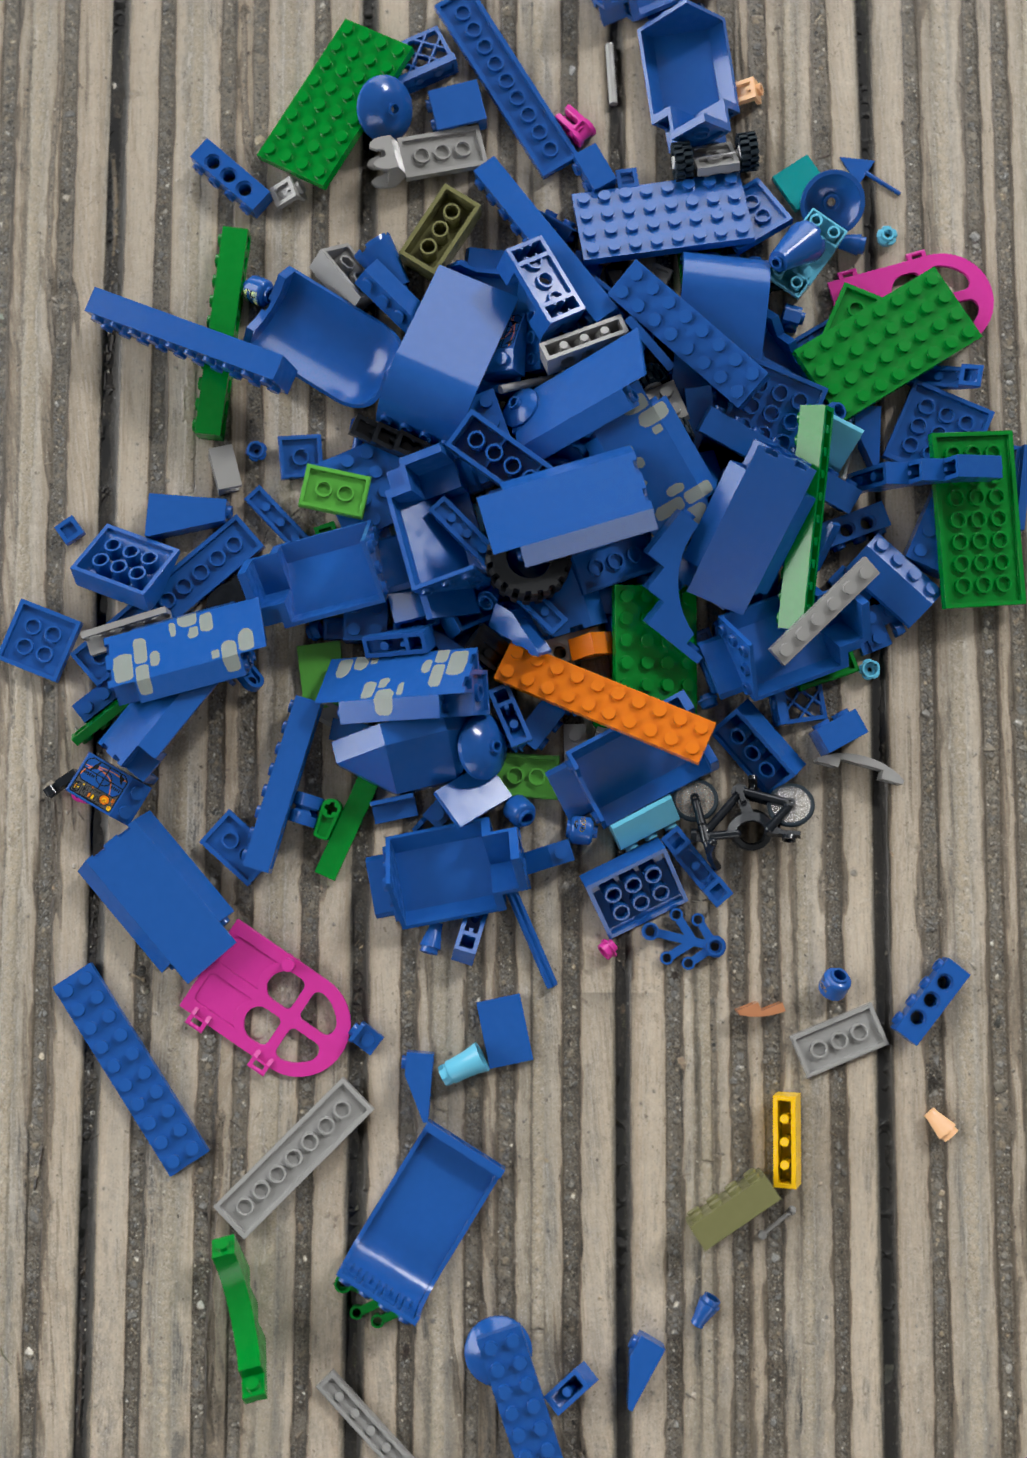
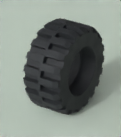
M489 542L485 557L487 577L491 579L490 584L494 589L498 588L499 594L503 598L508 596L513 603H516L517 600L522 601V605H529L530 602L539 604L545 598L547 600L552 598L563 587L571 569L572 554L549 561V567L543 575L535 578H525L516 574L509 567L507 556L510 550L493 555Z

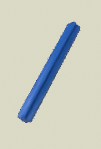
M519 893L506 894L548 989L555 987L557 980Z

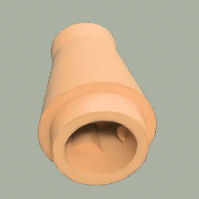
M934 1107L924 1115L937 1137L944 1142H947L958 1132V1129L955 1127L956 1124L938 1112Z

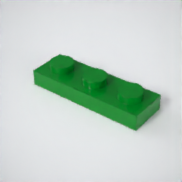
M116 699L73 733L71 740L77 746L81 743H88L94 737L93 733L98 729L102 731L111 724L110 720L116 715L119 717L129 704L119 706Z

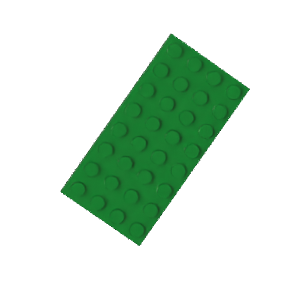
M345 19L259 150L258 158L265 163L326 190L364 132L357 116V99L361 88L370 78L377 75H391L398 79L415 53L413 47Z
M932 267L795 349L792 355L810 381L829 388L824 399L826 405L831 402H840L844 405L846 409L844 420L847 421L977 342L983 336L937 269Z
M1012 430L929 434L930 458L944 459L956 454L998 455L1002 457L1003 478L990 482L932 484L942 610L1026 604Z

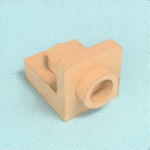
M753 76L735 82L739 106L755 101L757 105L762 104L763 87Z

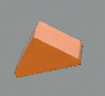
M611 631L589 632L568 639L572 662L612 654Z

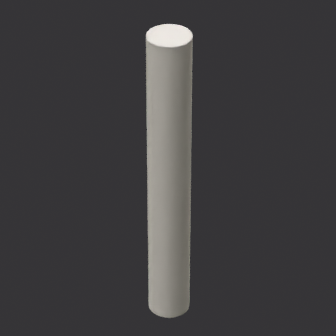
M608 42L605 44L609 105L616 106L618 103L614 46L612 42Z
M551 374L549 376L546 375L499 385L498 392L503 394L523 388L540 386L555 377V375Z

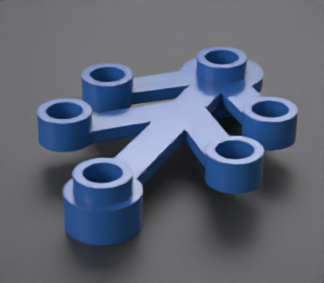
M679 908L671 909L669 917L677 923L683 934L659 929L655 923L651 922L645 923L641 928V934L647 940L661 938L681 943L669 952L664 951L660 954V961L665 965L671 964L673 959L694 946L703 949L692 957L686 956L681 960V965L686 970L693 969L696 963L707 956L713 958L720 957L726 950V943L723 938L711 933L704 922V916L700 913H695L691 916V923L694 926H698L705 939L695 937L683 918L682 910ZM675 910L680 912L678 919H674L672 916ZM697 915L702 919L699 924L694 922V917ZM648 927L654 929V933L650 936L646 934ZM713 942L718 944V949L715 951L711 949ZM664 954L670 955L671 959L669 962L663 961ZM686 959H691L692 965L690 967L684 965Z

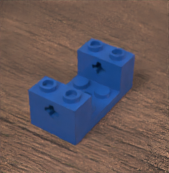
M542 235L505 249L496 269L506 286L520 281L536 308L529 324L538 339L541 341L575 326L586 308ZM540 278L547 279L549 285L541 283Z

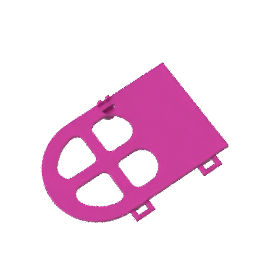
M924 249L905 254L907 260L905 262L857 274L856 268L837 273L838 280L827 283L833 304L835 305L844 282L884 297L892 292L893 283L899 277L909 274L919 276L932 267H944L958 271L967 278L968 288L953 292L959 303L972 301L976 304L978 313L973 323L980 333L989 324L994 308L991 285L984 273L975 264L953 254L939 253L926 256ZM914 256H921L920 258L912 259ZM852 274L850 277L843 278L844 275Z
M237 919L229 931V934L236 943L199 975L179 1006L190 1013L185 1023L199 1033H202L207 1025L252 1056L247 1066L262 1076L265 1075L269 1068L280 1074L292 1077H305L322 1072L340 1057L350 1037L348 1032L351 1030V1016L344 996L334 984L302 963L300 959L295 958L291 953L286 952L249 925ZM283 971L292 972L301 978L305 985L303 991L290 1008L284 1007L268 994L267 986L269 980L275 974ZM316 992L324 994L333 1006L336 1015V1027L330 1034L320 1032L301 1017L303 1009ZM254 1007H264L280 1019V1025L266 1044L258 1043L245 1030L246 1015ZM196 1018L202 1022V1025L200 1027L192 1022V1019ZM290 1029L298 1030L319 1046L318 1055L306 1062H291L281 1059L276 1051ZM255 1060L264 1065L262 1070L253 1064Z

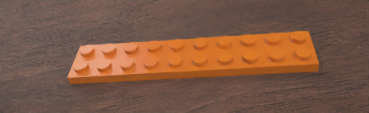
M512 641L494 676V681L699 765L716 727V722L552 655L533 656L528 653L527 649L514 645Z

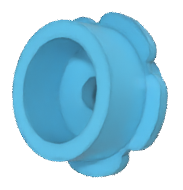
M883 226L876 234L878 243L883 247L893 245L898 236L897 231L892 229L891 226Z
M865 659L859 666V673L862 674L865 680L875 679L880 674V665L877 661Z

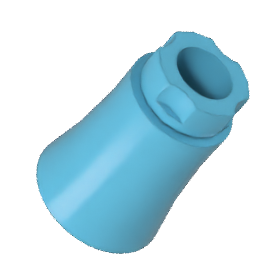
M476 1042L458 1055L445 1061L444 1064L438 1066V1072L446 1086L489 1071L488 1062Z

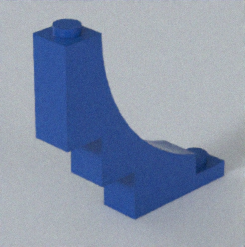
M956 454L944 459L919 458L910 462L885 461L849 473L847 478L858 484L857 488L862 490L861 494L866 492H881L929 484L990 482L1003 478L1002 457L998 455Z
M676 509L643 550L645 554L659 564L643 585V587L659 599L643 621L698 664L703 656L698 653L700 649L689 641L694 633L685 619L680 604L678 576L685 547L699 524L694 521L695 516L687 509L684 511Z

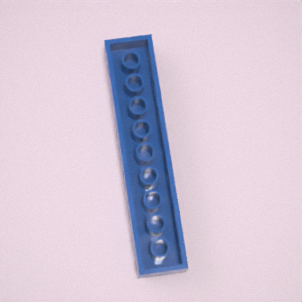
M94 287L85 311L91 316V320L100 324V328L107 332L117 331L120 336L126 339L136 338L137 342L145 346H149V344L155 345V348L161 352H174L173 355L180 359L190 358L193 363L199 366L209 365L212 370L218 373L228 372L231 377L237 380L247 379L251 385L259 388L261 385L266 386L267 390L278 395L280 392L288 395L298 372L284 355Z

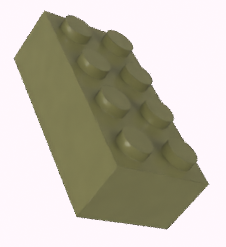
M445 183L399 251L402 264L431 281L438 266L446 267V265L450 264L482 216L481 205Z
M754 1168L749 1169L743 1174L744 1178L740 1181L730 1182L725 1186V1191L719 1195L717 1193L711 1195L706 1199V1204L700 1208L696 1206L687 1213L688 1216L685 1217V1220L705 1251L781 1200L760 1168L756 1170Z

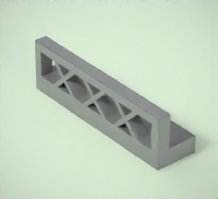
M163 606L82 631L80 635L82 639L87 641L90 655L94 657L107 653L103 638L129 632L133 628L173 617L171 611Z

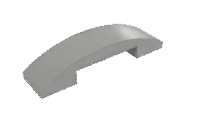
M828 754L815 758L813 761L814 764L833 769L838 768L840 762L877 771L878 781L896 786L903 785L904 783L903 778L887 765L858 754Z

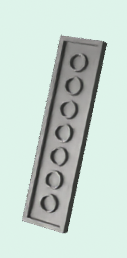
M343 1076L213 1207L245 1239L375 1108Z

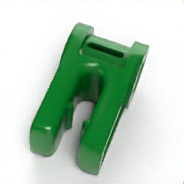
M330 798L322 803L313 833L315 837L323 840L330 839L343 811V805L339 800ZM335 803L334 807L337 808V812L330 814V810L327 807Z

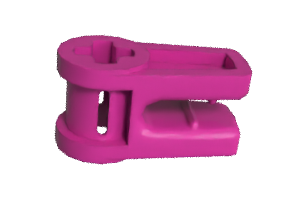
M568 104L565 107L566 116L558 113L555 118L573 144L581 148L586 139L596 134V129L588 119L584 118L576 109Z

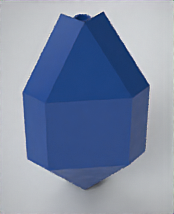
M470 716L399 720L377 724L331 742L336 764L338 767L396 796L448 784L460 777L464 771L458 753V738L463 724Z

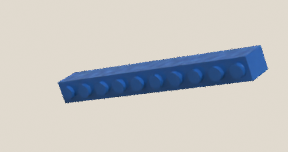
M495 156L473 170L476 178L474 180L476 187L479 191L484 190L489 203L492 206H497L501 218L504 221H509L511 230L516 236L520 235L522 237V242L542 235L586 309L583 314L588 326L619 315L616 304Z

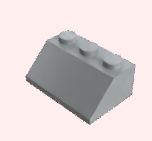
M348 243L320 249L309 266L316 278L327 289L361 310L370 306L373 301L355 284V281L365 269L355 260L354 255L356 252Z

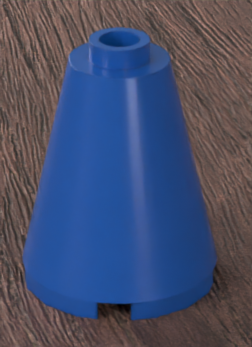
M807 220L794 223L770 254L769 263L771 267L777 272H783L813 263L821 258L825 251L826 243L825 239L822 240L820 228Z
M389 232L376 236L365 244L364 252L359 249L354 255L355 260L364 269L378 259L409 289L407 285L410 281Z

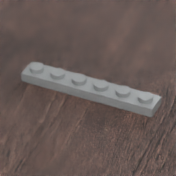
M862 557L768 650L781 665L785 666L880 572L867 557Z

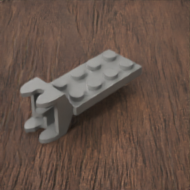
M479 125L401 137L397 138V140L391 135L377 137L370 142L369 149L376 152L380 151V155L370 159L367 168L382 170L384 174L376 176L371 181V184L378 189H388L396 187L404 178L408 182L473 171L487 161V156Z

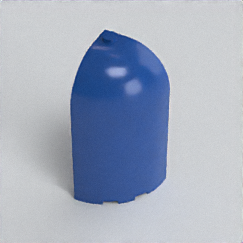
M289 265L278 274L273 290L268 298L271 300L270 305L266 311L261 309L256 318L246 327L243 341L284 355L298 370L297 378L344 406L365 408L374 404L380 398L387 373L401 344L400 338L381 321Z

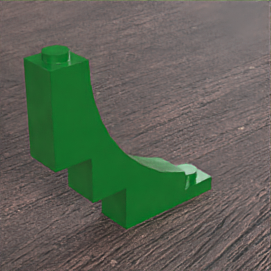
M235 1234L212 1239V1260L224 1290L232 1323L238 1372L242 1378V1400L244 1404L268 1399L266 1337L258 1322V1302L250 1287V1267Z

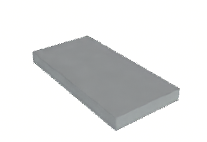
M872 1002L863 1004L789 1036L807 1079L889 1045Z

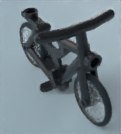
M749 775V788L744 784L733 786L731 790L732 796L708 824L706 819L714 814L719 801L717 791L709 782L698 779L675 791L672 800L680 818L689 822H697V829H691V842H701L703 844L707 861L715 871H719L721 864L715 857L717 840L740 837L741 831L739 827L746 822L760 823L764 826V833L767 837H782V841L786 843H794L796 838L800 839L801 831L783 830L779 827H798L805 824L812 817L815 802L809 790L801 785L789 783L777 787L769 794L757 791V776ZM749 801L767 805L768 813L772 819L761 813L753 812ZM738 802L742 814L735 817L729 823L727 830L713 832Z

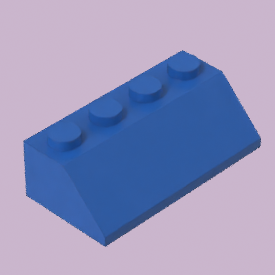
M879 533L844 569L847 572L862 557H867L880 574L864 589L908 629L941 595L940 587Z
M746 699L717 724L712 734L748 776H757L758 788L765 793L771 794L774 789L784 785L806 765L749 699Z

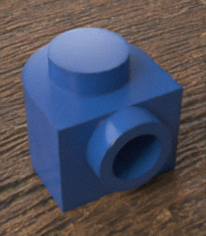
M785 304L780 318L784 331L795 333L798 325L802 326L805 318V313L802 312L803 307Z

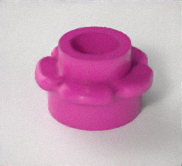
M606 939L601 940V943L598 945L600 953L608 960L616 957V951L618 950L616 944L611 939L608 941Z

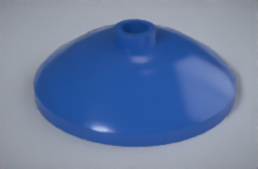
M377 75L370 78L361 88L357 99V116L363 131L371 139L391 135L395 140L401 138L407 132L412 120L413 106L411 96L405 85L391 75Z
M832 169L817 174L805 186L801 196L800 210L803 220L814 207L836 224L850 231L859 222L864 212L865 194L862 185L852 174L843 170ZM829 198L835 199V203L832 206L827 204Z
M491 715L470 716L463 724L459 733L458 753L461 764L465 771L477 780H489L495 777L502 769L506 760V736L500 723Z
M490 1316L479 1321L469 1332L464 1348L465 1361L472 1375L480 1382L491 1386L476 1336L518 1323L516 1320L507 1316ZM521 1325L532 1358L531 1340L527 1331Z

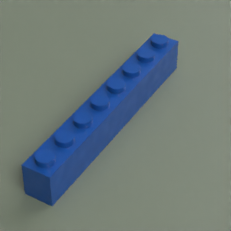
M718 405L707 407L695 429L696 432L743 458H746L754 439L775 444L793 454L796 453L795 448L787 449L783 447L784 442L775 437L771 439L765 437L763 430L755 426L751 429L744 425L746 421L735 415L731 418L726 415L727 410ZM828 468L825 503L842 513L850 514L862 490L857 488L858 484L847 478L844 481L838 477V472Z
M297 695L289 703L288 712H290L288 721L285 720L282 725V741H278L275 748L277 757L275 763H271L268 770L270 779L268 784H264L261 796L264 798L262 804L258 805L255 811V818L257 820L255 827L252 826L248 834L250 843L248 848L245 847L241 860L244 862L242 866L272 874L324 707L322 703L314 704V700Z

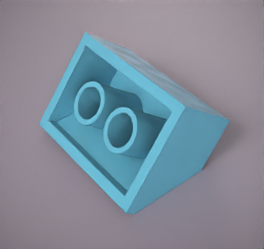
M669 794L610 825L608 829L620 850L625 848L626 852L638 846L637 841L644 838L647 842L658 836L656 831L662 828L665 831L674 828L677 825L675 821L679 820L680 817Z

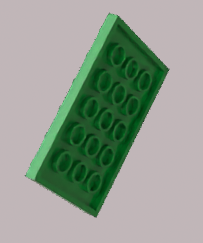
M612 585L613 681L662 701L684 690L694 705L695 714L697 715V663L643 621L659 599L642 585ZM682 587V589L678 590L680 604L685 619L694 633L689 641L697 646L696 595L687 592L688 587Z

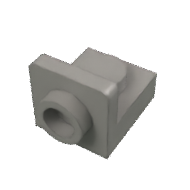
M291 176L269 188L275 205L279 209H283L297 199L303 202L307 200L304 184Z

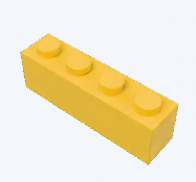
M778 1091L773 1095V1187L797 1189L801 1185V1093Z

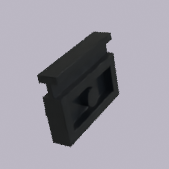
M479 623L478 629L473 632L464 648L478 647L479 662L495 674L510 644L485 623Z

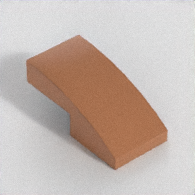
M756 1001L735 1008L737 1014L749 1017L771 1016L786 1011L783 1003L780 1001L760 1008L759 1003Z

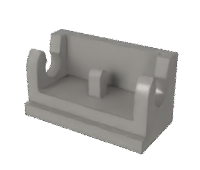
M232 444L209 448L208 457L218 496L239 491V487H242V482Z

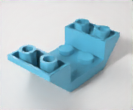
M814 207L804 220L813 222L821 230L820 235L822 240L825 239L826 243L825 251L821 258L813 263L783 272L775 271L770 265V281L797 300L808 290L848 233L847 230Z

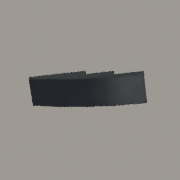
M359 413L356 415L348 435L400 458L433 446L402 429L398 431L380 421L377 423Z

